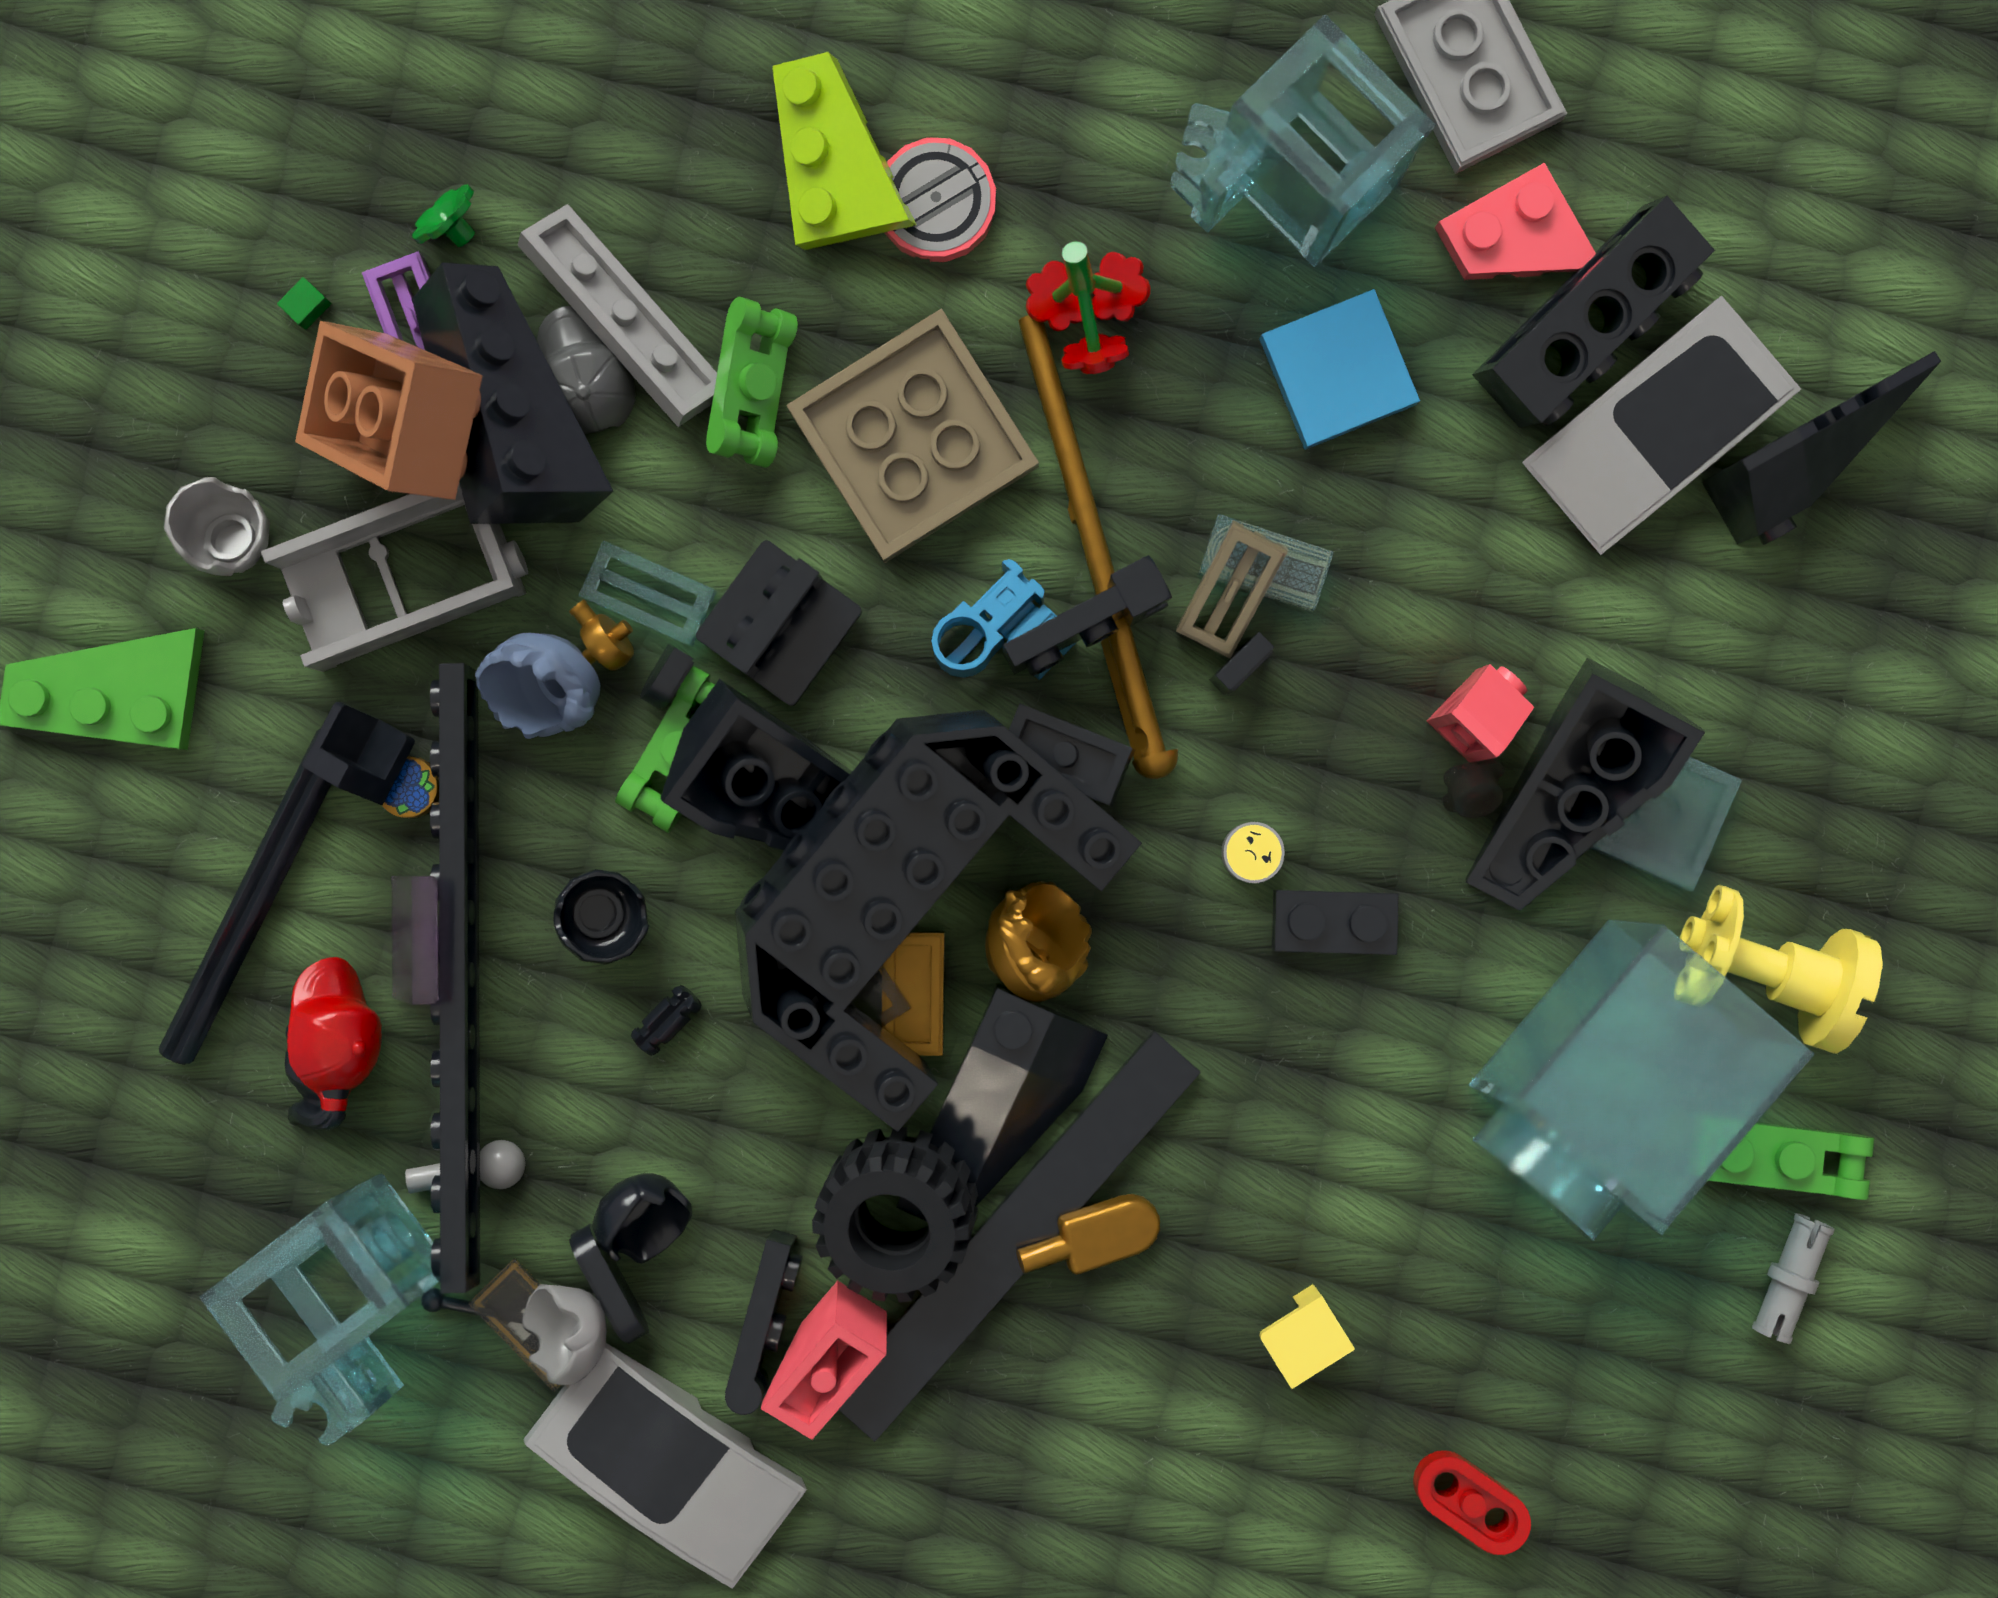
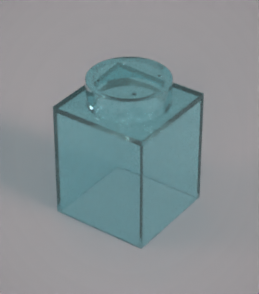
M1609 919L1468 1084L1497 1110L1472 1141L1524 1189L1592 1242L1619 1211L1662 1235L1813 1057L1814 1053L1665 925Z

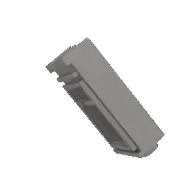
M460 483L455 500L409 494L261 551L265 563L281 569L291 597L283 600L284 610L291 622L303 626L312 650L300 655L304 667L325 672L348 660L512 597L527 594L520 577L528 575V568L515 540L506 541L500 524H472L494 581L409 614L406 612L387 562L389 550L380 543L379 538L465 505ZM367 542L371 546L369 548V556L377 562L398 617L370 629L367 627L340 556L341 552Z

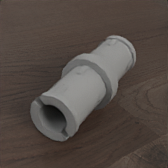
M1798 1213L1794 1216L1795 1221L1779 1262H1772L1767 1275L1772 1280L1758 1317L1752 1325V1328L1769 1338H1771L1772 1334L1776 1335L1777 1341L1791 1344L1792 1334L1808 1293L1815 1295L1820 1282L1814 1278L1830 1236L1833 1235L1835 1230L1818 1220L1813 1222L1810 1220V1217Z

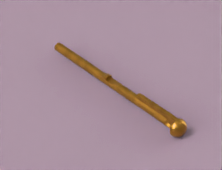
M1027 315L1018 320L1068 494V512L1071 523L1078 526L1095 593L1098 595L1108 589L1107 585L1110 576L1115 571L1044 323L1037 322ZM1123 617L1115 622L1119 630L1101 641L1129 743L1131 748L1135 749L1132 764L1142 776L1150 779H1159L1170 774L1175 768L1178 761V749L1165 750L1131 627L1128 626Z

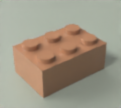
M320 321L295 442L387 491L455 500L459 480L463 477L467 467L466 449L473 418L477 415L481 404L480 386L483 375L386 333Z

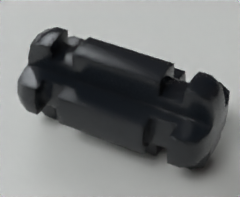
M683 985L675 987L672 990L674 996L672 998L665 997L642 1021L644 1026L641 1029L639 1027L635 1028L631 1033V1038L635 1044L650 1056L657 1054L661 1050L659 1045L661 1043H668L691 1020L688 1016L691 1012L696 1013L701 1009L702 1004L699 999Z

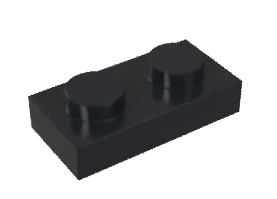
M1020 703L1009 730L1086 796L1113 807L1135 749Z
M1273 890L1272 951L1397 955L1399 894Z

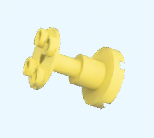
M1717 885L1709 897L1702 917L1690 916L1682 929L1679 949L1687 952L1685 966L1680 971L1674 986V999L1692 1006L1701 1007L1711 1000L1728 972L1766 985V995L1769 1000L1798 1009V1030L1804 1044L1835 1054L1847 1048L1861 1032L1867 1020V1017L1856 1014L1861 1000L1865 999L1874 1002L1879 989L1883 965L1879 943L1876 940L1870 939V936L1851 929H1841L1828 939L1820 951L1793 942H1786L1778 951L1740 938L1744 918L1743 899L1739 891Z

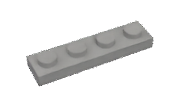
M568 204L520 233L518 247L677 427L712 405L717 372Z

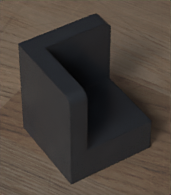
M338 701L331 708L302 767L337 788L383 805L415 744V740L386 722Z

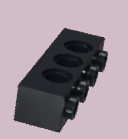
M1668 196L1643 205L1472 376L1519 428L1542 422L1545 426L1552 424L1573 405L1574 400L1570 394L1584 380L1588 383L1594 382L1615 364L1617 357L1613 352L1627 338L1631 341L1639 338L1659 320L1660 314L1656 309L1670 295L1673 298H1677L1698 282L1703 275L1699 266L1715 251L1714 248ZM1634 261L1640 263L1646 271L1647 282L1644 289L1638 287L1632 278ZM1592 303L1597 305L1604 315V326L1601 332L1596 331L1588 319V311ZM1549 345L1559 352L1562 359L1561 370L1557 376L1552 374L1545 364V352Z

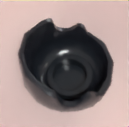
M595 869L569 880L555 900L553 922L558 939L562 946L580 961L607 965L632 955L640 945L649 929L646 904L642 892L628 878L618 872Z
M641 1173L616 1183L600 1200L593 1219L592 1228L599 1246L614 1261L618 1262L621 1259L618 1253H623L635 1262L642 1264L666 1250L684 1232L692 1217V1204L666 1177L654 1173Z

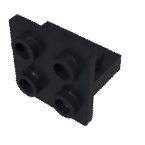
M764 540L698 629L696 638L789 706H795L861 616L862 609L858 604L824 581L821 574L799 558L796 561L770 541Z

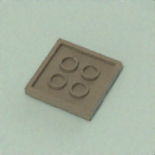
M942 308L786 405L884 563L1039 467V462Z

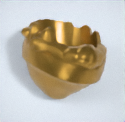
M1041 881L1030 883L1018 891H1008L1003 901L992 911L989 919L985 950L990 970L1011 992L1025 1000L1041 1002L1060 995L1076 979L1081 977L1088 968L1086 957L1091 947L1087 941L1092 934V928L1086 918L1080 914L1081 907L1053 882Z

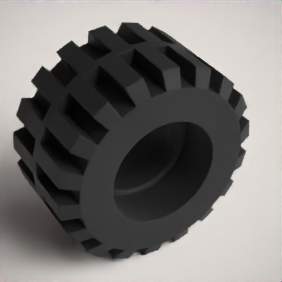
M902 1127L898 1132L893 1129L890 1137H885L881 1128L868 1132L864 1143L856 1138L847 1145L843 1156L839 1155L821 1189L814 1207L817 1211L812 1220L813 1233L820 1235L815 1245L820 1258L828 1256L832 1258L828 1267L832 1275L836 1279L843 1274L850 1279L847 1288L858 1294L862 1287L873 1291V1300L883 1302L886 1301L888 1294H896L898 1302L912 1301L915 1290H919L926 1297L937 1291L940 1280L947 1284L955 1275L958 1263L962 1264L978 1211V1207L975 1206L978 1197L976 1183H967L971 1170L964 1160L957 1163L952 1161L955 1152L954 1148L946 1142L939 1148L930 1143L933 1134L920 1130L917 1138L907 1136V1127ZM878 1195H895L907 1199L920 1209L928 1222V1226L914 1232H898L888 1229L873 1218L866 1206L865 1200Z

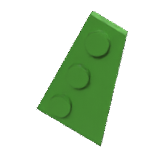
M193 628L6 664L0 700V726L188 750L205 630Z

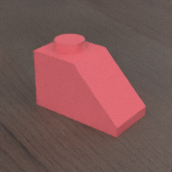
M1491 664L1476 669L1430 716L1427 722L1469 763L1497 758L1507 748L1534 709V706L1524 697L1528 690L1515 674L1505 667L1500 666L1496 670Z
M837 1280L801 1322L762 1400L761 1410L813 1440L887 1355V1311L847 1288L846 1285Z

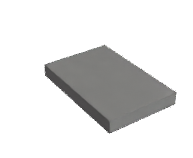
M1390 0L1377 7L1374 16L1455 174L1561 122L1567 115L1509 0Z

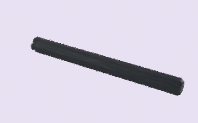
M320 729L316 731L159 1046V1053L172 1062L185 1065L195 1060L331 786V783L302 767Z

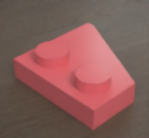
M1545 163L1442 219L1435 226V230L1464 280L1490 279L1496 275L1511 274L1515 277L1541 276L1543 273L1578 271L1596 254Z

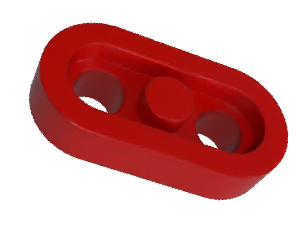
M1436 1451L1424 1457L1416 1467L1413 1484L1416 1495L1423 1506L1432 1515L1482 1550L1495 1555H1506L1518 1550L1526 1542L1531 1529V1519L1526 1506L1515 1493L1464 1457L1452 1451ZM1444 1472L1452 1473L1454 1480L1449 1488L1445 1490L1434 1488L1435 1479L1439 1474ZM1493 1508L1503 1509L1504 1516L1498 1524L1488 1525L1485 1523V1516L1489 1510Z

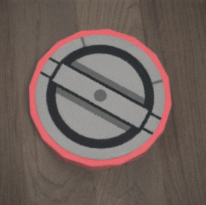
M927 137L904 145L887 161L894 176L892 180L903 203L908 206L917 224L911 227L884 232L901 252L914 258L917 256L921 259H930V262H948L969 254L985 239L995 216L996 187L988 165L972 148L950 138Z

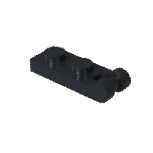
M775 1229L771 1232L765 1243L725 1391L727 1406L738 1415L753 1413L759 1407L769 1387L768 1374L762 1367L766 1350L774 1352L778 1350L787 1315L776 1313L782 1290L794 1291L803 1259L802 1255L793 1253L797 1235Z

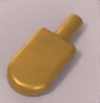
M1135 1194L1121 1195L1061 1215L1057 1222L1060 1232L1059 1236L1017 1249L1016 1254L1023 1273L1066 1260L1067 1266L1072 1273L1076 1275L1138 1255L1147 1250L1157 1239L1160 1231V1217L1154 1205L1145 1197Z

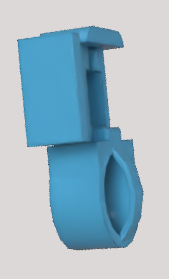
M1007 559L1002 562V571L1005 574L972 607L963 601L952 613L942 618L934 628L931 641L936 662L945 672L952 676L963 678L974 676L984 670L992 657L1003 647V636L1010 641L1056 617L1044 605V589L1034 579L1029 581L1023 575V569L1015 561ZM1035 600L1041 607H1036L1032 601ZM954 626H973L974 629L969 636L945 658L939 650L940 641L945 632ZM985 637L986 642L980 656L970 663L959 664ZM1074 644L1060 650L1062 655L1064 656ZM1050 669L1035 675V677L1040 680Z

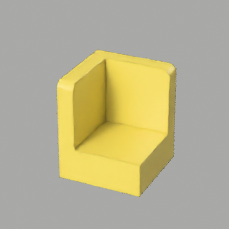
M1314 1284L1293 1296L1298 1308L1272 1323L1259 1334L1260 1339L1291 1389L1355 1350Z

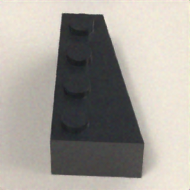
M442 262L412 298V303L425 351L483 375L480 386L481 404L477 415L473 418L466 449L467 467L463 477L459 480L470 524L569 523L582 521L614 491L498 266Z

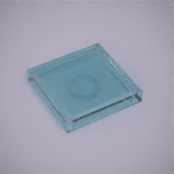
M1689 757L1671 787L1655 800L1653 798L1649 799L1624 820L1625 825L1610 837L1607 835L1603 837L1591 849L1685 891H1694L1742 780Z

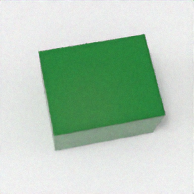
M304 277L277 303L280 308L305 330L332 304Z

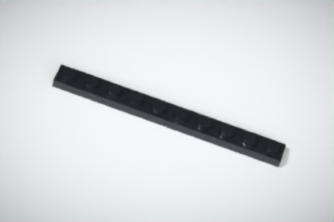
M465 663L439 664V680H433L430 687L431 711L434 717H439V741H433L430 749L431 772L434 778H439V802H434L430 811L432 837L439 839V864H433L430 889L433 900L440 901V926H433L430 938L432 960L434 963H440V988L433 989L430 1001L432 1022L434 1025H440V1050L433 1051L430 1066L432 1085L435 1088L440 1087V1113H434L431 1121V1144L434 1150H440V1175L434 1176L431 1185L432 1211L440 1213V1238L434 1239L432 1244L431 1270L434 1277H440V1293H466L480 1285L478 687L475 677L477 670Z

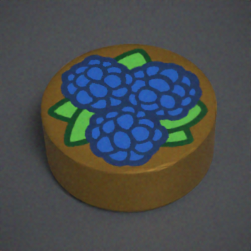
M408 756L382 806L395 816L417 818L428 814L431 811L432 804L439 802V778L433 777L429 762Z

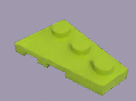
M829 52L773 65L795 245L803 250H808L917 225L908 206L903 203L892 180L894 176L885 158L880 155L866 126L867 120L838 60Z

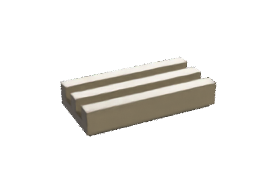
M1233 520L1178 623L1176 632L1231 658L1288 553V547L1278 542L1274 543L1266 539V536L1256 531L1252 532L1244 528V525ZM1240 541L1246 544L1247 547L1204 628L1201 629L1195 626L1194 623L1237 542ZM1260 551L1269 557L1225 640L1215 636V633Z

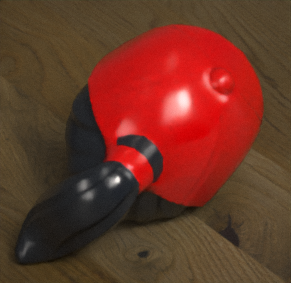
M329 957L311 964L298 977L292 992L290 1018L286 1028L287 1051L285 1055V1072L290 1082L303 1096L299 1102L289 1107L288 1120L292 1125L302 1124L315 1130H333L338 1128L345 1120L348 1096L372 1072L378 1061L382 1044L381 1019L374 1010L366 1005L356 971L346 960L339 957Z

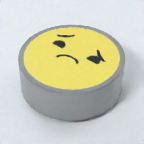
M1248 822L1236 826L1227 834L1222 844L1221 855L1225 868L1233 877L1247 883H1260L1272 878L1279 871L1284 861L1285 850L1281 837L1273 828L1259 822Z

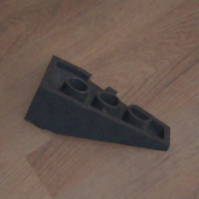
M1587 658L1552 715L1466 877V883L1519 911L1522 910L1574 867L1576 860L1606 835L1610 837L1625 825L1624 820L1649 799L1653 798L1655 800L1671 787L1705 734L1704 729L1641 685Z

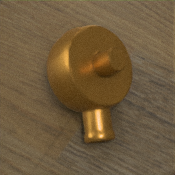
M584 599L569 611L582 626L580 636L587 648L582 654L591 665L598 661L609 670H617L625 666L633 657L634 649L627 637L633 632V629L626 620L623 619L616 624L604 614L596 615Z

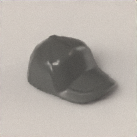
M563 306L552 311L539 327L537 343L584 435L601 432L613 426H621L631 413L636 401L633 376L571 306Z

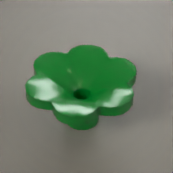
M465 184L456 191L451 189L437 199L433 207L426 210L415 223L417 229L412 234V238L418 244H422L429 239H436L445 233L457 247H462L473 238L475 230L462 216L471 205L470 199L474 194V190L468 184Z

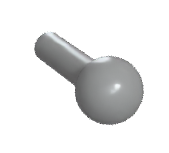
M496 1140L481 1149L480 1181L488 1187L506 1189L515 1185L523 1176L526 1166L525 1157L522 1150L516 1144L507 1140ZM440 1163L406 1169L405 1177L409 1194L431 1190L434 1176L440 1175Z

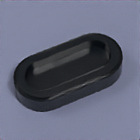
M592 1224L572 1233L569 1242L573 1254L619 1338L624 1343L630 1344L649 1333L646 1319L617 1263L599 1246Z

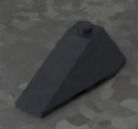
M1936 351L1911 363L1702 481L1703 486L1736 543L1740 544L1758 536L1761 543L1765 545L1795 529L1797 525L1792 516L1813 505L1939 365L1941 360Z
M719 679L682 731L660 799L663 803L713 834L733 839L734 836L765 842L768 847L785 850L789 842L800 831L804 830L820 811L831 792L840 783L845 781L852 771L769 711Z
M998 984L930 1131V1134H933L930 1141L931 1144L939 1148L944 1142L948 1143L955 1149L952 1161L957 1163L964 1160L971 1172L967 1183H976L978 1193L975 1206L983 1200L1084 1090L1108 1037V1034L1045 1005L1020 998L1009 989ZM900 1197L896 1208L927 1221L916 1205Z

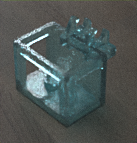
M1325 14L1232 105L1230 112L1199 103L1192 105L1182 145L1198 146L1207 156L1192 158L1183 152H1179L1176 157L1175 166L1180 173L1175 171L1172 174L1170 185L1192 208L1190 216L1207 233L1245 197L1315 268L1401 183L1436 124ZM1330 63L1395 127L1376 147L1319 92ZM1299 116L1347 164L1339 174L1289 125L1294 119Z
M380 1173L326 1201L199 1298L277 1401L272 1413V1421L283 1427H288L293 1423V1414L296 1408L308 1411L312 1408L314 1402L325 1410L328 1418L327 1428L323 1435L319 1437V1442L323 1445H331L370 1417L404 1386L368 1336L440 1282V1277H434L431 1270L432 1239L385 1176ZM326 1245L369 1301L342 1323L299 1267L300 1264ZM270 1277L318 1340L289 1363H287L241 1301L242 1298Z

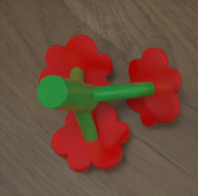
M1070 242L1062 250L1064 264L1059 261H1050L1042 268L1041 273H1034L1028 277L1026 288L1032 295L1026 301V310L1033 320L1037 322L1048 321L1049 326L1058 332L1065 330L1070 323L1077 324L1083 322L1085 337L1079 343L1070 344L1063 349L1062 365L1066 369H1080L1085 374H1098L1110 370L1117 361L1125 359L1129 355V349L1124 336L1108 338L1105 334H1098L1095 316L1104 320L1115 317L1120 321H1128L1134 315L1135 306H1141L1148 300L1151 288L1148 280L1141 276L1144 266L1140 259L1135 257L1126 259L1121 253L1109 252L1100 262V273L1093 274L1086 246L1081 242ZM1092 293L1095 294L1093 301L1091 299Z

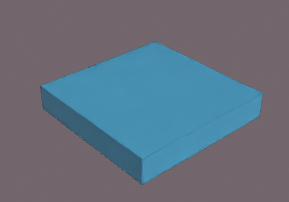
M1375 289L1265 332L1259 338L1304 450L1416 406L1420 402Z

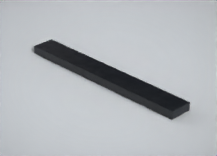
M1153 1030L970 1238L962 1264L958 1263L956 1273L947 1284L940 1280L937 1291L926 1297L920 1294L887 1331V1355L840 1407L839 1411L875 1442L1023 1275L1016 1250L1056 1237L1060 1233L1057 1224L1058 1218L1061 1215L1079 1210L1084 1206L1201 1072Z

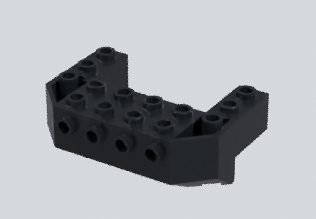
M985 710L896 719L890 728L874 741L863 760L847 779L831 792L820 811L804 830L800 831L789 842L782 856L767 874L751 887L740 906L735 910L742 994L753 1023L897 1132L936 1088L938 1082L922 1057L855 1007L851 1002L1009 815L1012 816L1101 891L1142 844L1134 835Z

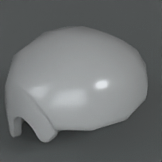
M205 477L182 486L166 506L164 530L175 551L186 563L199 571L209 574L232 576L234 573H243L258 562L262 556L261 551L268 547L270 521L258 500H254L253 496L246 489L225 484L215 477Z
M540 1284L530 1295L523 1315V1327L538 1336L540 1342L539 1350L529 1356L530 1362L547 1373L546 1376L549 1383L558 1385H574L586 1378L596 1366L606 1344V1319L600 1302L591 1293L584 1290L557 1285Z

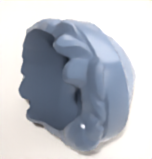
M521 633L510 637L498 645L494 651L487 654L475 674L481 697L487 701L489 710L493 712L494 718L501 722L504 729L518 728L526 739H532L537 736L547 737L562 731L569 732L575 728L582 727L592 718L594 708L600 696L598 675L585 656L570 641L552 634Z

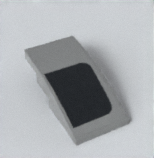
M1721 295L1523 460L1522 463L1601 555L1797 394L1801 388Z
M607 1343L600 1360L593 1370L578 1383L564 1385L524 1438L525 1445L620 1518L678 1557L732 1589L807 1491L800 1476L754 1450L749 1437L702 1410L697 1397Z

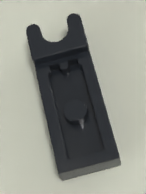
M1145 556L1111 574L1107 585L1108 589L1003 644V655L1013 674L1015 675L1026 668L1031 676L1040 674L1064 659L1060 650L1081 639L1086 647H1090L1116 633L1119 630L1115 623L1117 620L1124 617L1128 626L1131 627L1168 607L1167 601L1172 599V595L1151 556Z

